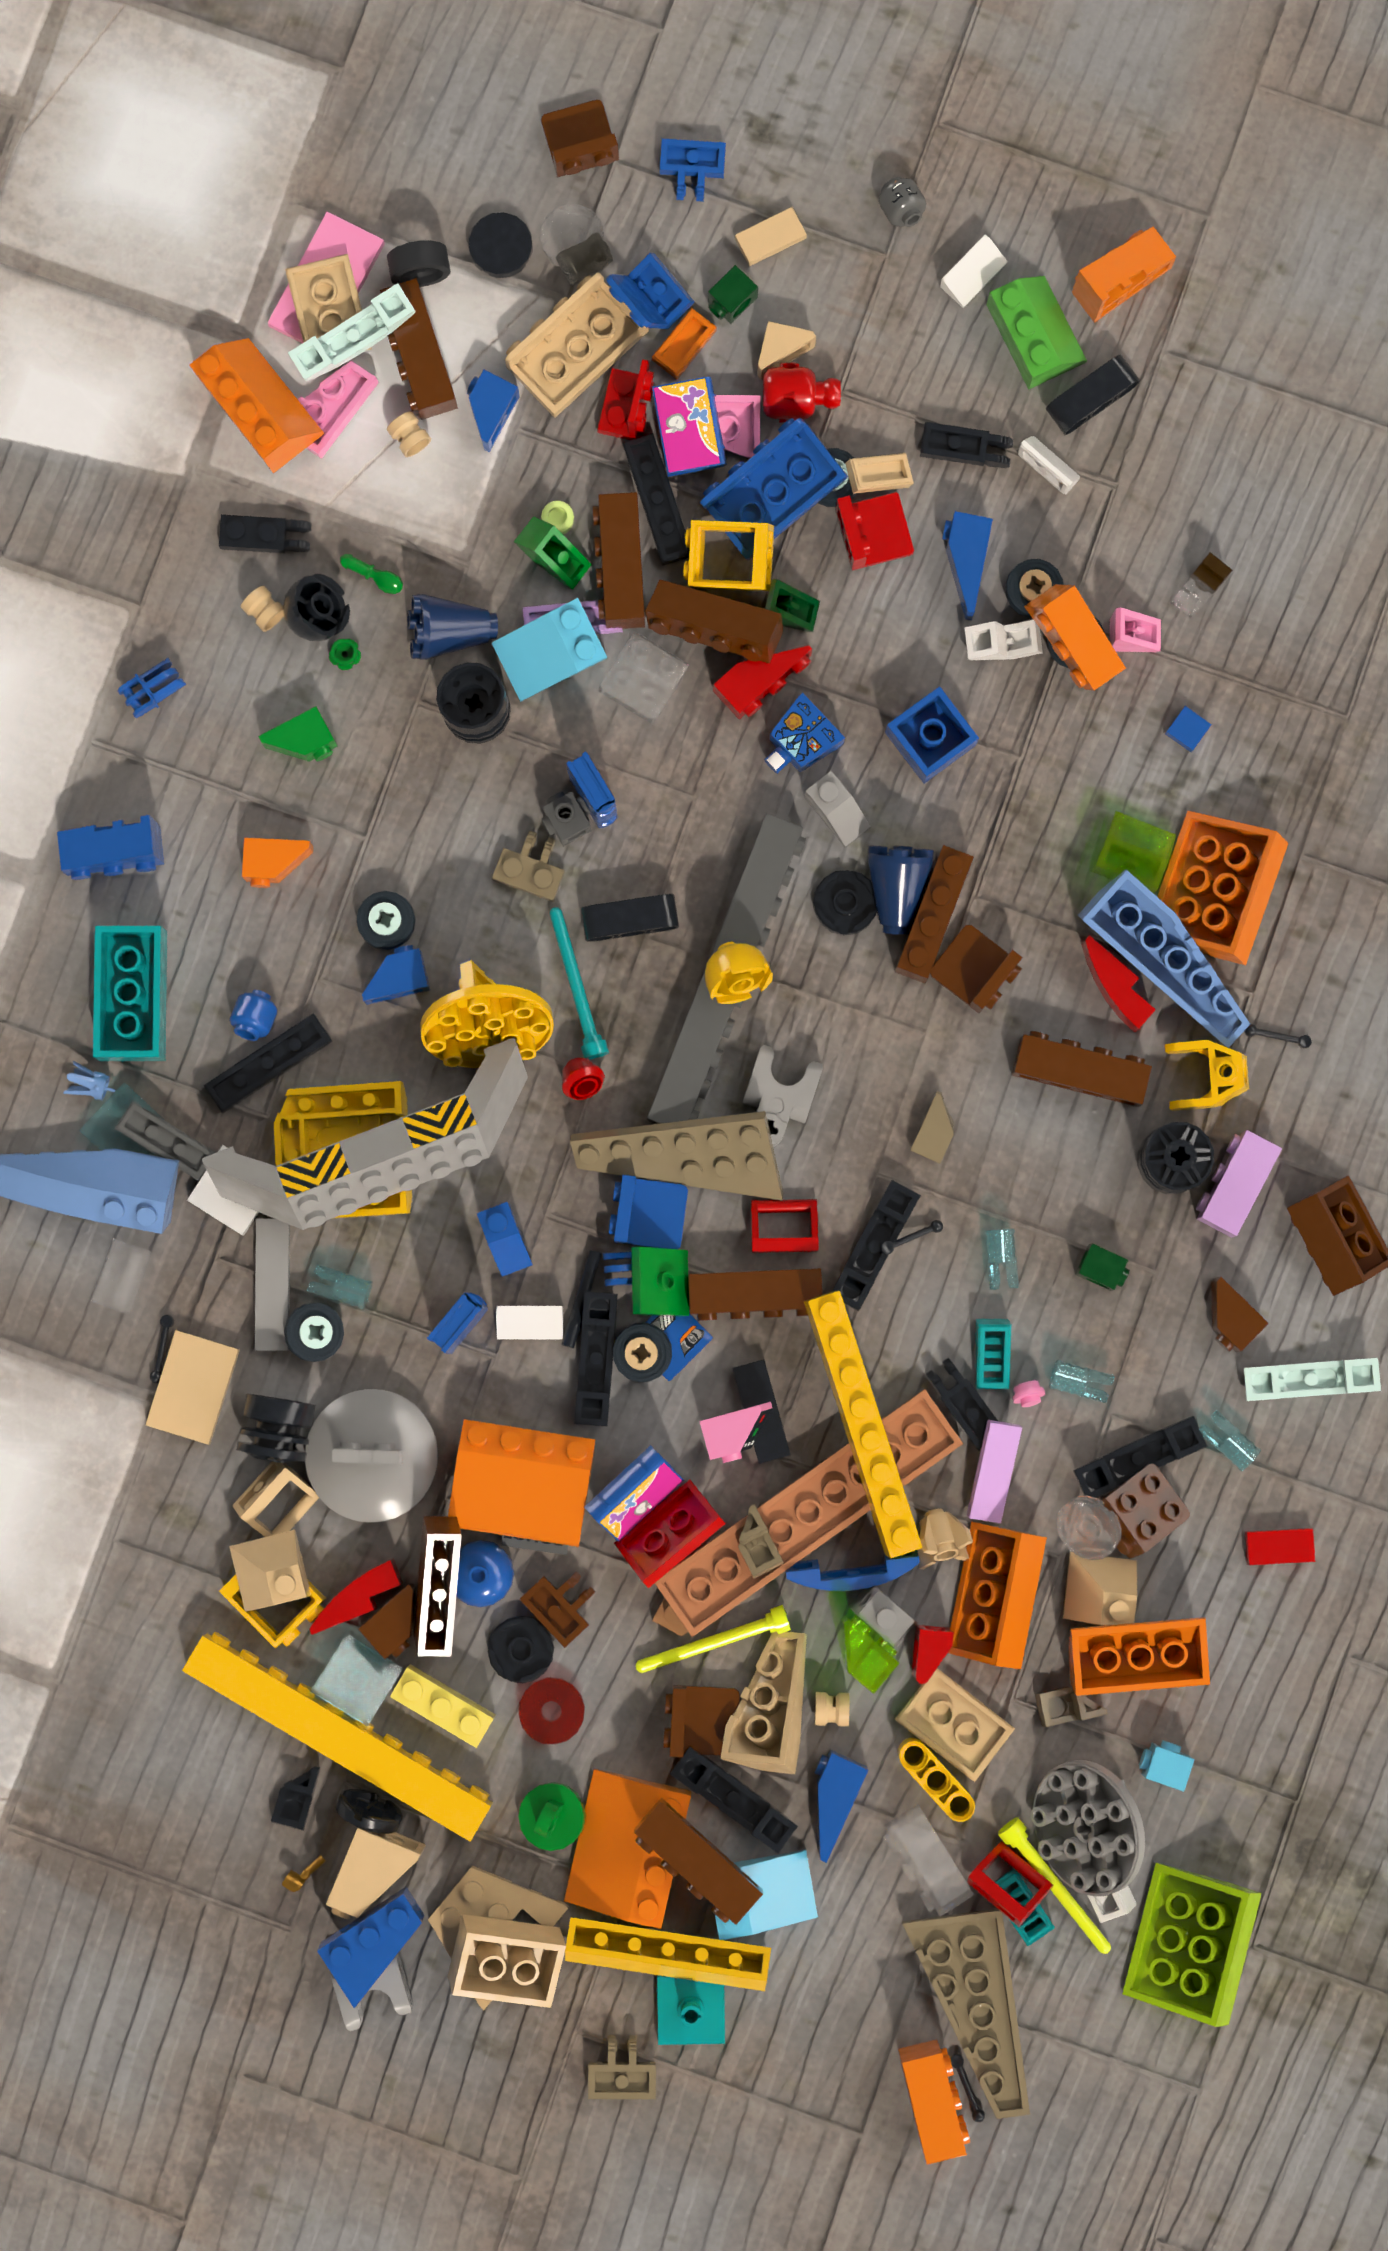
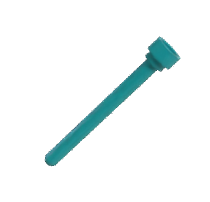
M554 907L550 910V918L585 1037L582 1039V1054L584 1058L589 1060L609 1054L606 1040H602L600 1034L597 1035L563 912L560 908Z

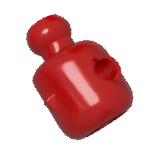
M793 362L780 363V367H772L764 374V414L771 419H779V423L786 422L791 418L794 420L798 418L807 419L814 414L815 405H824L828 409H835L840 406L841 381L836 378L816 381L815 373L811 369L799 367V363Z

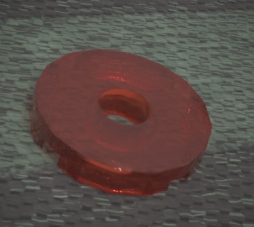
M546 1677L535 1681L525 1690L519 1702V1718L522 1728L530 1738L542 1744H558L568 1741L579 1731L584 1721L585 1705L581 1693L572 1683L562 1678ZM550 1701L558 1703L561 1707L560 1717L555 1720L545 1718L542 1713V1707L545 1703Z

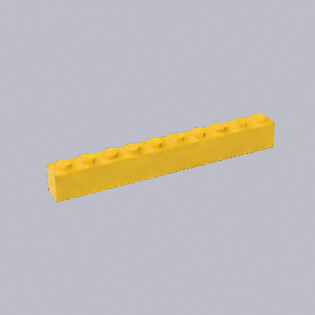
M214 1632L212 1635L208 1633L202 1635L182 1669L183 1672L471 1842L493 1803L488 1800L489 1794L475 1785H472L471 1788L466 1787L459 1782L461 1779L459 1775L447 1768L439 1771L430 1765L432 1762L430 1758L418 1751H414L412 1755L401 1748L403 1743L389 1734H386L384 1737L372 1731L374 1725L365 1719L357 1717L356 1720H353L344 1714L346 1709L332 1700H328L327 1703L315 1697L317 1692L303 1683H299L298 1686L286 1680L288 1674L279 1668L271 1666L270 1669H267L258 1663L260 1658L246 1649H242L241 1652L229 1646L231 1641L217 1632Z

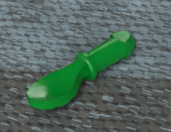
M343 554L340 557V564L345 569L348 568L364 576L367 580L373 578L378 588L383 592L396 594L402 590L403 582L396 574L387 570H376L373 564L369 565L353 557L351 554Z

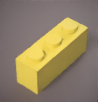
M411 1664L406 1668L390 1695L394 1700L475 1748L478 1747L496 1714Z

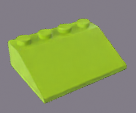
M1156 1863L1122 1994L1214 2027L1229 2025L1262 1893L1219 1879Z

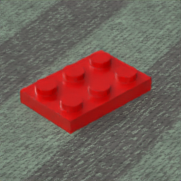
M689 1479L644 1517L619 1542L615 1541L614 1545L649 1589L726 1523Z

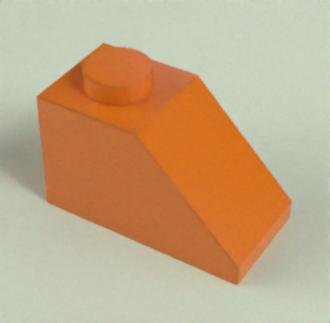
M244 838L242 877L246 882H250L251 887L269 888L270 883H280L313 853L314 846L310 841Z

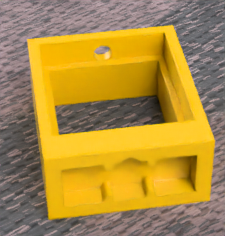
M691 520V528H687L685 534L686 547L690 548L689 561H685L683 572L684 580H688V587L770 591L774 525L769 523ZM705 531L755 533L752 581L703 579Z
M236 1574L219 1590L274 1648H277L282 1643L286 1647L290 1645L301 1633L297 1628L305 1619L311 1623L324 1609L321 1603L326 1599L308 1580L311 1592L309 1597L312 1601L278 1633L256 1610L245 1612Z

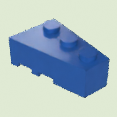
M150 815L140 816V823L124 824V820L112 822L113 826L96 827V825L59 831L57 836L61 871L67 876L71 875V879L74 880L91 878V873L104 872L105 876L121 875L124 873L123 869L136 868L137 872L156 870V865H164L161 827Z
M404 1887L349 1923L319 1945L317 1952L353 2008L357 2006L422 1924L424 1913L407 1887Z

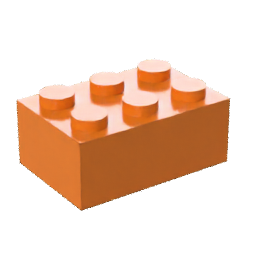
M937 2039L899 2048L900 2060L926 2164H933L967 2155L964 2144L970 2143V2138L963 2114L957 2116L956 2110L962 2109L955 2081L949 2082L948 2076L954 2075L947 2048L940 2049Z

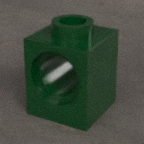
M734 265L708 291V308L718 319L722 320L725 318L732 324L758 298V286L742 270Z
M1091 1243L1087 1246L1075 1275L1109 1291H1113L1116 1286L1122 1287L1130 1269L1125 1268L1128 1262L1127 1259Z

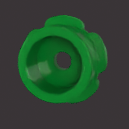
M338 639L331 645L329 659L339 669L350 670L354 664L359 663L361 652L358 650V644L354 640ZM348 652V656L343 657L342 653Z

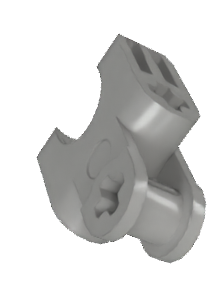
M763 1045L759 1050L742 1104L758 1108L757 1112H766L768 1123L773 1124V1130L777 1132V1135L771 1134L773 1147H776L784 1137L789 1119L805 1124L823 1070V1064L817 1061L809 1063L803 1078L798 1083L790 1086L782 1085L774 1079L771 1071L774 1051L771 1046Z
M397 1954L369 1991L380 1990L390 1997L396 2013L406 2015L412 2013L413 2000L400 1956ZM331 1973L333 1987L346 2029L349 2031L358 2030L363 2021L361 2002L353 2008Z

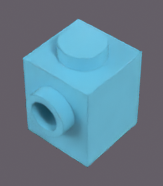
M1162 1740L1161 1746L1151 1743L1149 1750L1144 1749L1139 1768L1143 1769L1141 1775L1146 1779L1184 1792L1195 1759L1180 1753L1181 1746Z

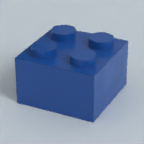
M940 686L887 724L885 734L923 784L974 748L979 740V737Z

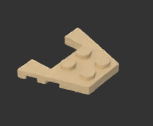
M471 1866L431 1914L428 1921L452 1959L462 1914L512 1921L523 1909L539 1924L554 1926L569 1906L562 1901H556L542 1895V1893L532 1889L529 1890L512 1883L510 1880ZM475 1998L483 2010L492 2001Z

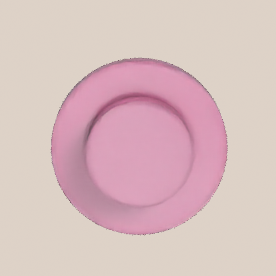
M1036 1380L1024 1382L1013 1388L1015 1395L1012 1399L1015 1404L1021 1403L1022 1407L1034 1406L1041 1402L1040 1397L1045 1395V1390L1043 1387H1040L1039 1382Z

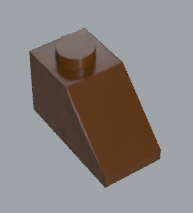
M1217 1277L1211 1282L1212 1329L1218 1334L1215 1340L1228 1352L1232 1349L1235 1352H1242L1269 1323L1222 1277Z
M412 1582L358 1629L384 1659L390 1654L396 1659L410 1646L407 1639L413 1635L416 1590Z

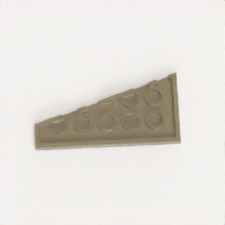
M765 1111L571 1135L570 1143L577 1169L621 1176H636V1178L783 1201L784 1193Z
M998 1909L902 1921L904 1929L996 2118L1030 2115L1002 1912Z

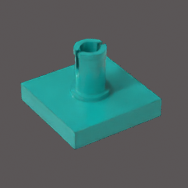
M657 1975L658 2045L725 2044L724 1985Z

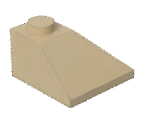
M295 1530L229 1546L245 1612L286 1603L311 1595Z
M1070 1552L1062 1618L1103 1626L1134 1623L1137 1603V1560Z

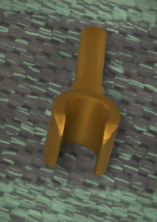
M320 1855L303 1870L301 1875L291 1869L282 1882V1886L291 1892L300 1890L310 1875L324 1864L326 1860Z

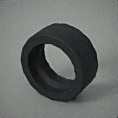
M420 240L408 242L395 247L387 254L389 273L393 284H400L417 278L419 287H424L441 282L451 273L446 245L438 241Z

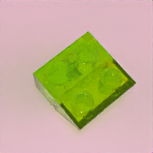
M1115 811L1091 872L1113 880L1124 870H1128L1154 894L1159 887L1170 859L1176 834Z
M845 1614L841 1618L845 1668L849 1674L874 1694L899 1665L900 1662L895 1657L898 1651L881 1636L877 1641L869 1635L872 1629L857 1615L850 1619Z

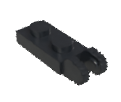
M925 422L920 457L984 466L985 464L995 468H1009V457L986 453L987 445L1001 449L1012 448L1013 439L1006 436L989 434V431Z
M221 514L219 547L222 550L285 553V551L308 552L310 550L309 542L305 540H286L287 531L309 532L311 531L312 523L305 520H286V518Z
M947 1358L942 1363L947 1373L957 1382L955 1386L947 1391L940 1377L932 1370L926 1373V1376L941 1395L939 1397L976 1449L980 1451L987 1421L998 1420L970 1381L964 1378L953 1362Z

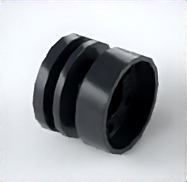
M466 662L454 666L442 677L437 687L436 701L448 729L455 737L467 743L482 744L494 740L504 731L510 720L511 705L503 683L493 669L481 663ZM477 703H480L482 709L476 708L475 712L472 713L469 707H475Z
M1171 1122L1152 1131L1142 1141L1138 1151V1169L1143 1180L1152 1189L1164 1194H1180L1199 1186L1209 1176L1214 1165V1149L1209 1137L1199 1127L1187 1122ZM1180 1149V1155L1185 1157V1161L1176 1165V1159L1171 1157V1153Z
M246 1394L243 1416L256 1420L257 1423L256 1427L240 1428L239 1433L253 1436L254 1440L253 1443L238 1441L236 1450L245 1452L256 1459L272 1462L306 1461V1452L293 1450L294 1443L309 1445V1439L295 1434L296 1427H312L316 1405L269 1396Z

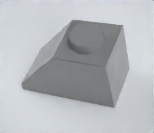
M832 771L828 772L805 791L804 798L845 848L871 828L852 795Z

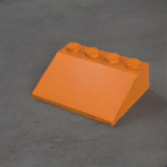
M1187 811L1157 897L1177 914L1203 954L1246 965L1289 843L1274 830Z
M464 1419L448 1517H457L460 1529L579 1547L596 1439Z
M594 1768L585 1805L586 1820L584 1830L578 1837L564 1901L627 1922L661 1929L673 1876L660 1864L663 1859L654 1850L649 1854L636 1843L635 1839L638 1836L634 1833V1829L661 1798L686 1819L691 1791Z

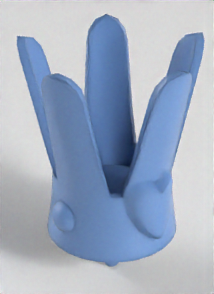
M73 1061V1064L78 1068L74 1069V1073L67 1074V1079L82 1086H70L63 1094L87 1095L94 1097L96 1100L103 1101L107 1091L115 1092L116 1090L108 1087L110 1076L97 1071L93 1072Z

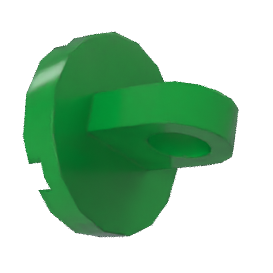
M550 1782L541 1784L528 1792L520 1805L518 1818L520 1829L530 1843L539 1849L554 1851L564 1849L578 1839L584 1830L586 1813L581 1798L576 1791L565 1784Z

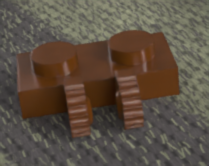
M577 1571L558 1589L543 1576L520 1598L521 1602L564 1648L589 1626V1623L577 1610L595 1593L592 1587L585 1589L572 1605L563 1596L569 1588H573L579 1582L581 1575Z

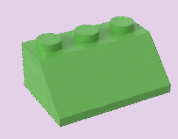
M1045 276L1019 278L989 293L986 305L1028 390L1087 362Z

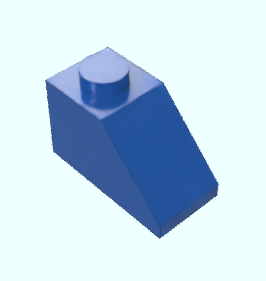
M484 369L479 378L475 376L472 379L467 394L469 395L470 406L483 448L490 452L520 395L518 386Z
M406 945L395 948L394 954L387 955L362 994L365 1004L369 1005L430 991L421 950L419 948L413 949V945Z
M508 1202L476 1213L502 1277L533 1265L512 1208Z

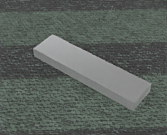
M275 1218L256 1219L255 1351H289V1347L285 1342L284 1329L286 1321L290 1316V1225Z

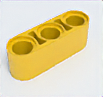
M913 1737L903 1740L898 1746L897 1751L898 1758L903 1767L952 1820L962 1822L971 1818L974 1814L975 1803L969 1792L921 1740ZM910 1746H918L922 1749V1757L915 1763L907 1762L904 1758L905 1751ZM933 1771H940L945 1775L944 1783L940 1787L933 1788L927 1784V1778ZM957 1796L965 1797L968 1802L966 1809L960 1813L950 1810V1802Z

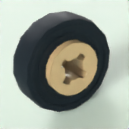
M1028 559L1017 564L1009 573L1005 585L1006 598L1010 606L1018 614L1032 618L1024 606L1055 584L1063 585V579L1058 569L1050 562L1041 559Z
M635 1323L625 1328L616 1338L613 1347V1360L618 1371L627 1379L636 1382H650L660 1377L668 1369L672 1359V1345L667 1334L658 1326L649 1323Z

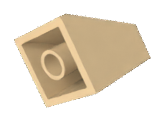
M357 1828L326 1905L332 1907L331 1912L341 1918L350 1919L351 1916L358 1918L418 1861L426 1845L396 1832L379 1834Z

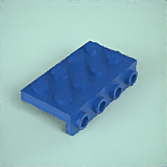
M791 418L778 429L780 434L772 441L767 439L761 442L753 450L755 455L746 463L740 461L728 471L730 476L721 484L715 482L703 492L705 497L700 503L716 521L769 523L774 525L775 539L849 476L806 421L802 418L797 420ZM725 532L744 558L749 561L754 553L755 533Z

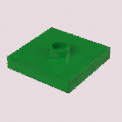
M651 1247L631 1248L633 1314L689 1316L688 1250Z

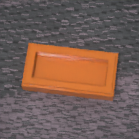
M691 307L654 353L652 361L675 379H678L714 335L717 327Z

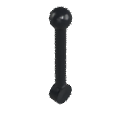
M1250 1024L1244 1030L1245 1034L1249 1037L1259 1035L1297 1043L1301 1048H1308L1312 1043L1308 1035L1296 1037L1258 1029L1253 1024Z
M934 1220L930 1226L893 1242L884 1241L880 1245V1250L883 1254H891L894 1248L931 1232H941L943 1223L940 1220Z
M164 1315L160 1319V1324L163 1328L155 1369L150 1374V1380L153 1383H159L162 1374L161 1367L169 1328L174 1324V1319L170 1315Z
M953 2054L950 2058L951 2064L957 2069L972 2107V2119L975 2122H982L985 2118V2113L979 2109L963 2069V2057L960 2054Z

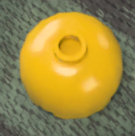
M724 943L719 946L706 963V987L712 1000L716 997L717 1002L720 1004H733L752 998L751 991L759 987L762 992L772 982L773 973L766 958L759 949L749 944Z

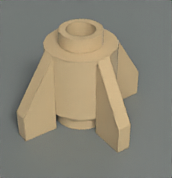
M933 1509L926 1512L924 1518L919 1523L921 1528L919 1538L923 1547L918 1549L919 1569L924 1570L935 1564L936 1561H945L951 1558L967 1560L969 1556L966 1546L973 1542L970 1529L950 1512H944L943 1509Z

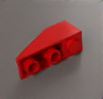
M806 645L775 653L770 663L750 660L739 662L713 684V692L739 720L745 714L751 717L762 707L763 703L761 700L769 693L772 696L776 695L787 684L785 679L792 672L799 674L811 663L809 657L811 656L812 648Z

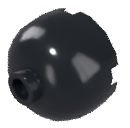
M314 574L312 576H305L290 587L285 595L283 613L289 628L297 636L309 641H323L344 630L349 622L350 607L349 604L345 606L342 597L345 593L337 582L323 574Z

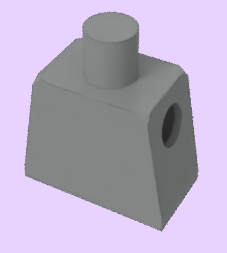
M876 1586L862 1589L849 1605V1608L895 1648L899 1646L918 1623Z

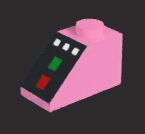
M771 1402L699 1421L710 1460L721 1457L723 1463L741 1459V1452L751 1449L772 1410Z

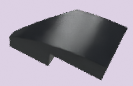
M315 1766L309 1769L308 1772L294 1780H290L284 1784V1787L280 1788L271 1819L272 1823L304 1831L320 1767Z

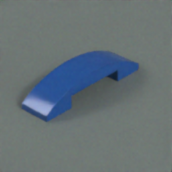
M918 1550L894 1558H889L884 1553L885 1564L823 1572L819 1570L818 1559L799 1561L786 1570V1576L788 1580L797 1584L820 1590H859L881 1585L902 1576L918 1565L920 1559Z

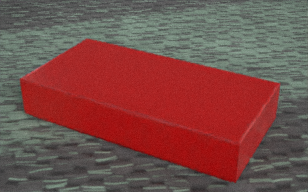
M1313 1528L1245 1532L1247 1565L1316 1562Z

